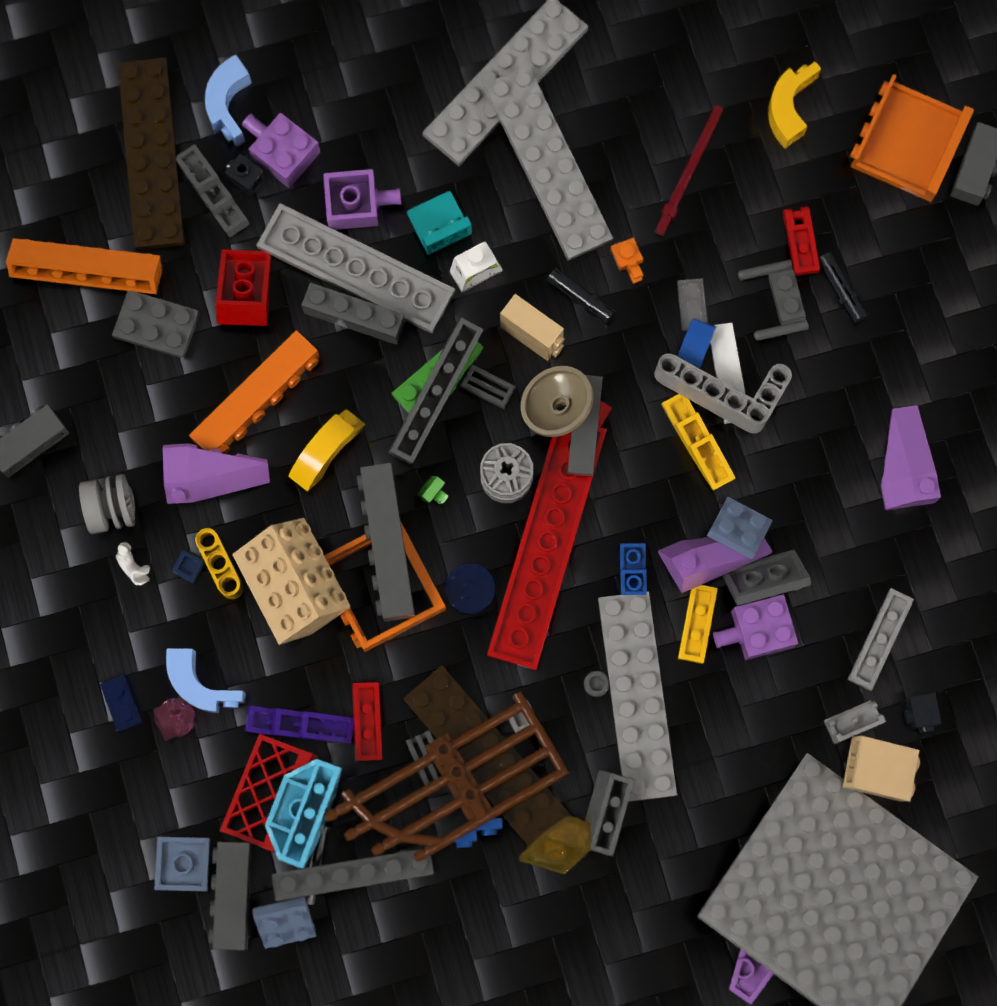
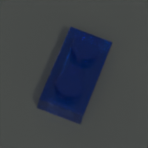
M123 674L100 684L117 732H122L143 723L126 675Z

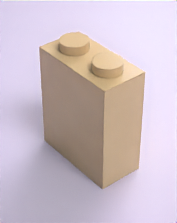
M515 294L500 313V327L545 360L549 361L552 355L557 357L563 349L564 345L562 343L565 340L563 338L564 328Z
M854 736L851 740L843 788L896 801H910L915 792V772L920 765L919 750L865 736Z

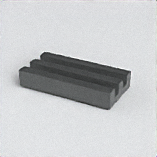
M472 364L460 388L505 410L516 386ZM473 372L507 389L508 392L505 393L473 377ZM470 381V382H472V383H474V384H476V385H478V386H480V387H482V388H484V389H486V390H488V391H490V392H492V393H494V394H496V395H498V396L504 398L503 401H501V400L497 399L496 397H494V396H492V395H490V394H488V393H486V392H484V391H482V390H480V389H478V388H476V387H474V386L468 384V382Z
M430 731L406 740L414 761L419 759L413 746L414 743L418 742L423 756L428 754L423 739L427 738L429 744L434 741ZM433 764L428 765L433 779H437L438 775ZM421 769L419 773L424 784L427 785L430 782L424 769Z

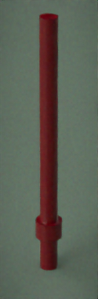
M715 105L669 203L665 204L662 209V217L655 230L658 235L663 236L670 221L674 220L678 212L677 206L724 109L721 106Z

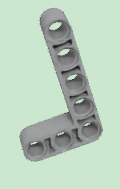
M673 354L662 355L654 372L656 380L662 385L749 433H758L764 428L792 377L791 370L786 365H774L755 397L751 398ZM663 367L670 368L672 372L665 371ZM774 377L780 378L783 382L776 381ZM685 379L692 380L694 384L687 383ZM707 391L714 392L716 396L709 395ZM762 396L769 397L771 401H766ZM729 403L737 405L738 408H732ZM751 415L757 416L760 421L754 420Z

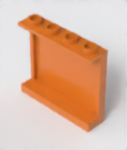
M893 74L890 82L884 81L879 95L883 97L880 103L875 101L869 114L873 117L871 123L865 122L859 135L863 137L861 145L856 143L850 155L854 159L851 167L932 202L974 109L965 106L962 111L894 82L896 75Z

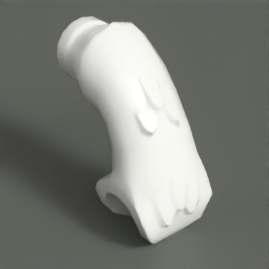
M126 542L120 543L116 559L122 570L135 585L149 582L150 578L146 574L149 573L150 567L148 565L138 566L133 559L131 546Z

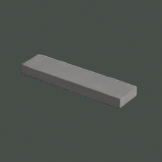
M892 588L889 589L847 680L872 691L914 601L913 598Z

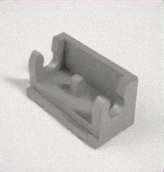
M870 700L824 720L833 743H839L885 723L884 716L877 711V703Z

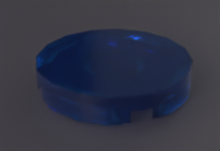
M463 564L450 572L446 579L445 593L448 602L455 610L464 614H476L490 606L495 596V583L493 576L486 568L478 564Z

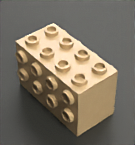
M305 518L271 525L232 554L279 645L312 635L351 608Z

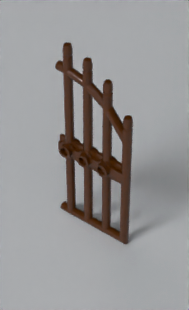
M520 691L512 696L516 702L514 705L451 740L447 733L425 746L428 754L357 795H354L351 789L343 792L341 795L346 801L336 806L335 809L332 808L327 811L324 817L329 822L353 809L364 821L344 833L347 841L373 828L389 836L382 843L379 842L371 848L374 856L382 854L386 849H390L400 842L425 845L424 849L418 850L413 855L415 861L419 862L426 859L428 855L431 856L569 775L570 772ZM520 712L523 713L529 726L464 762L457 750L458 748ZM536 735L543 748L481 784H477L470 771L530 736ZM544 758H550L556 768L555 771L491 808L484 793ZM433 762L442 775L375 815H372L362 805V803ZM448 785L455 799L402 830H398L384 822ZM459 808L462 809L468 819V822L442 837L417 834Z

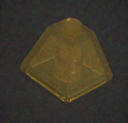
M565 817L540 835L519 856V861L566 874L591 850L590 823L576 817Z

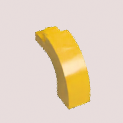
M816 62L810 66H802L796 73L789 68L780 77L774 88L769 104V122L775 137L785 149L801 138L807 129V125L794 109L793 97L818 78L821 68Z
M347 409L340 415L335 414L308 443L288 476L308 492L323 478L328 466L340 450L357 436L366 424Z

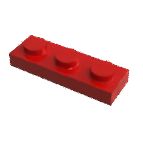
M379 682L353 683L355 762L382 760Z

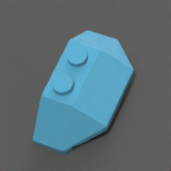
M315 759L284 775L265 824L279 860L304 869L325 825L326 819L324 814L331 809L342 768Z

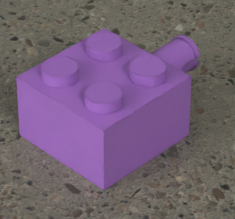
M282 113L269 126H265L252 114L248 115L243 121L242 127L258 138L249 148L252 160L288 188L293 185L320 154L318 142Z
M373 169L323 173L328 226L334 230L378 226L377 208L379 206L401 205L400 188L378 191L377 188L375 189Z
M784 594L734 607L731 613L735 627L713 632L717 648L739 642L745 660L790 649L798 644Z

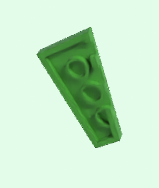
M478 341L450 394L453 393L461 378L467 373L470 366L482 352L483 346ZM442 350L392 392V396L408 414Z

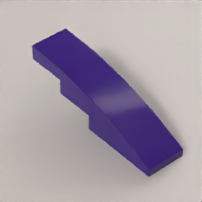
M248 706L245 732L351 744L354 720L351 717Z

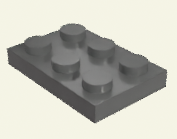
M127 291L112 336L122 341L184 359L200 313L195 309L138 292Z
M795 549L758 559L723 575L737 606L767 597H774L788 591L799 590L811 585L810 576Z

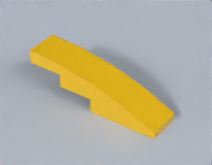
M678 394L661 403L683 444L712 490L735 479L713 435L709 434L699 413L695 412L689 399Z

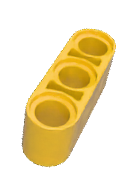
M210 528L200 530L196 535L195 541L218 590L228 599L238 598L243 592V583L221 538ZM207 536L215 538L214 544L210 547H204L202 544ZM224 558L226 560L225 566L219 570L214 569L215 560ZM230 580L236 581V589L232 592H226L224 589L225 584Z

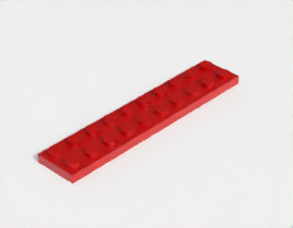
M598 427L593 475L607 429ZM572 432L552 437L487 653L488 657L536 670L593 479V476L568 474Z

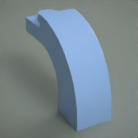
M234 55L223 62L210 77L205 92V106L215 132L221 130L228 141L233 140L236 146H239L245 142L242 131L228 112L229 103L238 91L252 82L249 73L238 57Z
M167 649L166 666L169 679L174 689L185 701L200 710L211 713H219L220 703H223L224 708H238L239 703L245 704L246 693L243 691L210 690L199 682L196 675V651L193 649Z

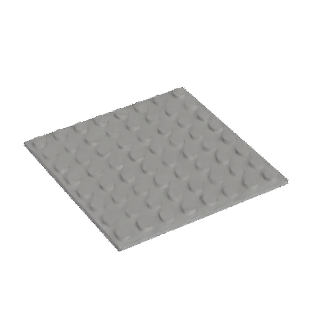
M807 753L697 917L817 1006H901L978 879V876L862 792L843 788V778Z

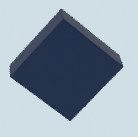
M183 549L171 572L195 584L206 563L203 559Z

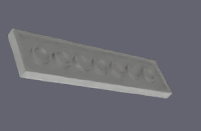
M548 0L423 131V136L460 166L501 123L484 89V85L528 65L538 83L585 34L588 26L559 1Z
M529 65L486 83L484 89L567 260L569 261L611 242L613 237Z
M280 203L257 243L258 249L364 301L404 314L405 321L431 334L435 331L455 293V288Z
M649 591L647 595L599 597L598 604L621 775L634 780L628 802L677 796Z

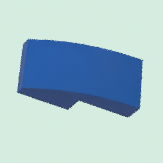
M693 318L678 357L701 369L716 326Z
M620 543L621 595H647L646 543Z
M502 818L490 820L453 843H456V848L472 847V842H477L476 831H482V836L497 835V830L502 829Z

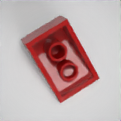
M222 249L215 303L217 324L267 326L271 254L264 251Z

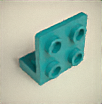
M450 191L407 211V215L428 255L472 234V225L468 217L464 218Z

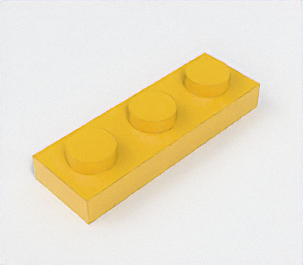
M699 585L691 589L678 659L700 664L704 663L718 588Z

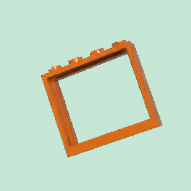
M402 523L406 556L433 607L369 640L366 639L351 608H349L340 617L345 626L351 625L355 633L350 636L357 649L362 646L364 652L446 610V606ZM363 535L324 555L329 566L372 545L371 540H366V535Z

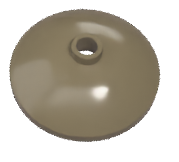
M556 366L542 371L530 381L522 395L521 414L525 423L535 433L546 437H557L572 432L585 421L591 411L594 398L592 385L581 371L573 367Z

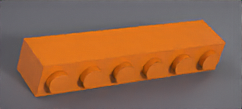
M13 238L6 259L9 277L149 294L157 293L162 274L159 255L57 244L54 242H40L29 239Z
M296 330L189 435L192 441L203 450L212 451L213 448L221 450L220 453L226 454L230 449L228 446L235 439L237 441L242 439L248 431L247 428L253 422H259L265 415L264 411L270 405H276L283 398L282 393L288 387H295L301 380L300 376L306 370L310 371L319 362L318 358L320 357L318 350Z

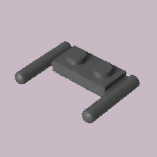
M791 260L739 271L738 277L740 280L764 275L769 276L768 279L781 324L780 326L755 331L754 338L759 341L808 330V322L805 318L806 315Z

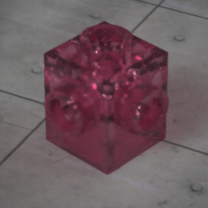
M182 697L168 699L160 707L153 709L154 720L165 741L175 736L182 737L194 728L193 718L196 717L194 709L190 703L186 704Z

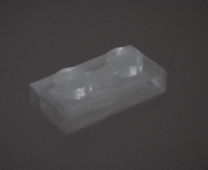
M703 278L678 280L682 331L688 330L693 318L707 323Z

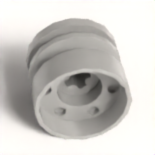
M501 443L487 451L480 464L481 485L484 492L492 500L500 503H513L521 500L529 492L533 481V463L529 454L522 447L512 443ZM502 467L512 468L511 475L507 473L502 474Z
M124 474L116 475V486L111 476L106 477L105 489H102L97 479L80 482L81 508L87 529L91 535L108 531L109 519H112L117 529L122 528L123 520L127 527L135 525V501L131 487L128 485Z

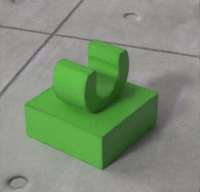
M431 476L416 495L423 502L430 503L433 499L438 504H443L449 497L440 490L445 482L438 476Z

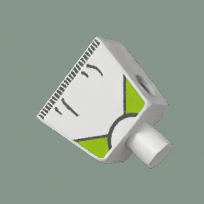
M486 242L456 256L450 269V273L461 293L503 271Z

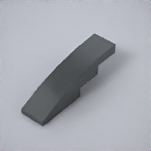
M196 145L191 146L176 156L177 163L229 238L250 225L245 215L236 205L233 197L224 187L218 175Z

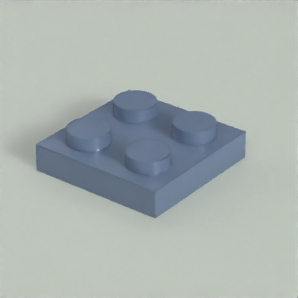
M727 497L707 536L752 560L773 520Z
M157 837L155 890L208 891L211 838Z
M305 897L253 909L254 920L265 949L316 937L315 926Z

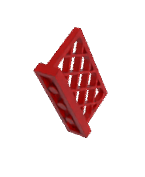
M259 734L220 831L275 853L276 851L268 832L264 842L255 839L252 831L253 828L267 822L268 817L265 815L262 804L273 799L275 800L277 796L271 780L286 775L288 772L294 771L319 757ZM264 741L272 744L276 753L266 759H263L260 753ZM278 747L283 748L285 750L279 752ZM289 752L299 754L295 765L286 768L281 756ZM278 758L282 771L269 776L265 763ZM261 766L266 778L253 784L250 777L252 769ZM268 782L272 795L260 800L255 788ZM251 790L256 803L243 808L240 801L242 794ZM258 807L262 820L250 825L245 812ZM241 814L246 827L238 831L229 829L232 819ZM248 831L249 836H246V835H244V834H242V833Z

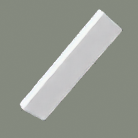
M733 324L713 325L716 326L710 348L716 378L745 394ZM729 403L732 408H738L737 405ZM724 419V424L731 423Z

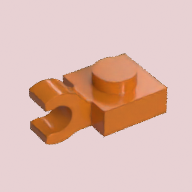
M631 238L611 246V252L619 270L627 269L633 284L642 281L643 273L638 264L643 263V258L635 239Z

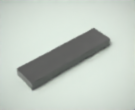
M585 375L593 388V405L585 421L572 431L568 474L593 476L603 377Z

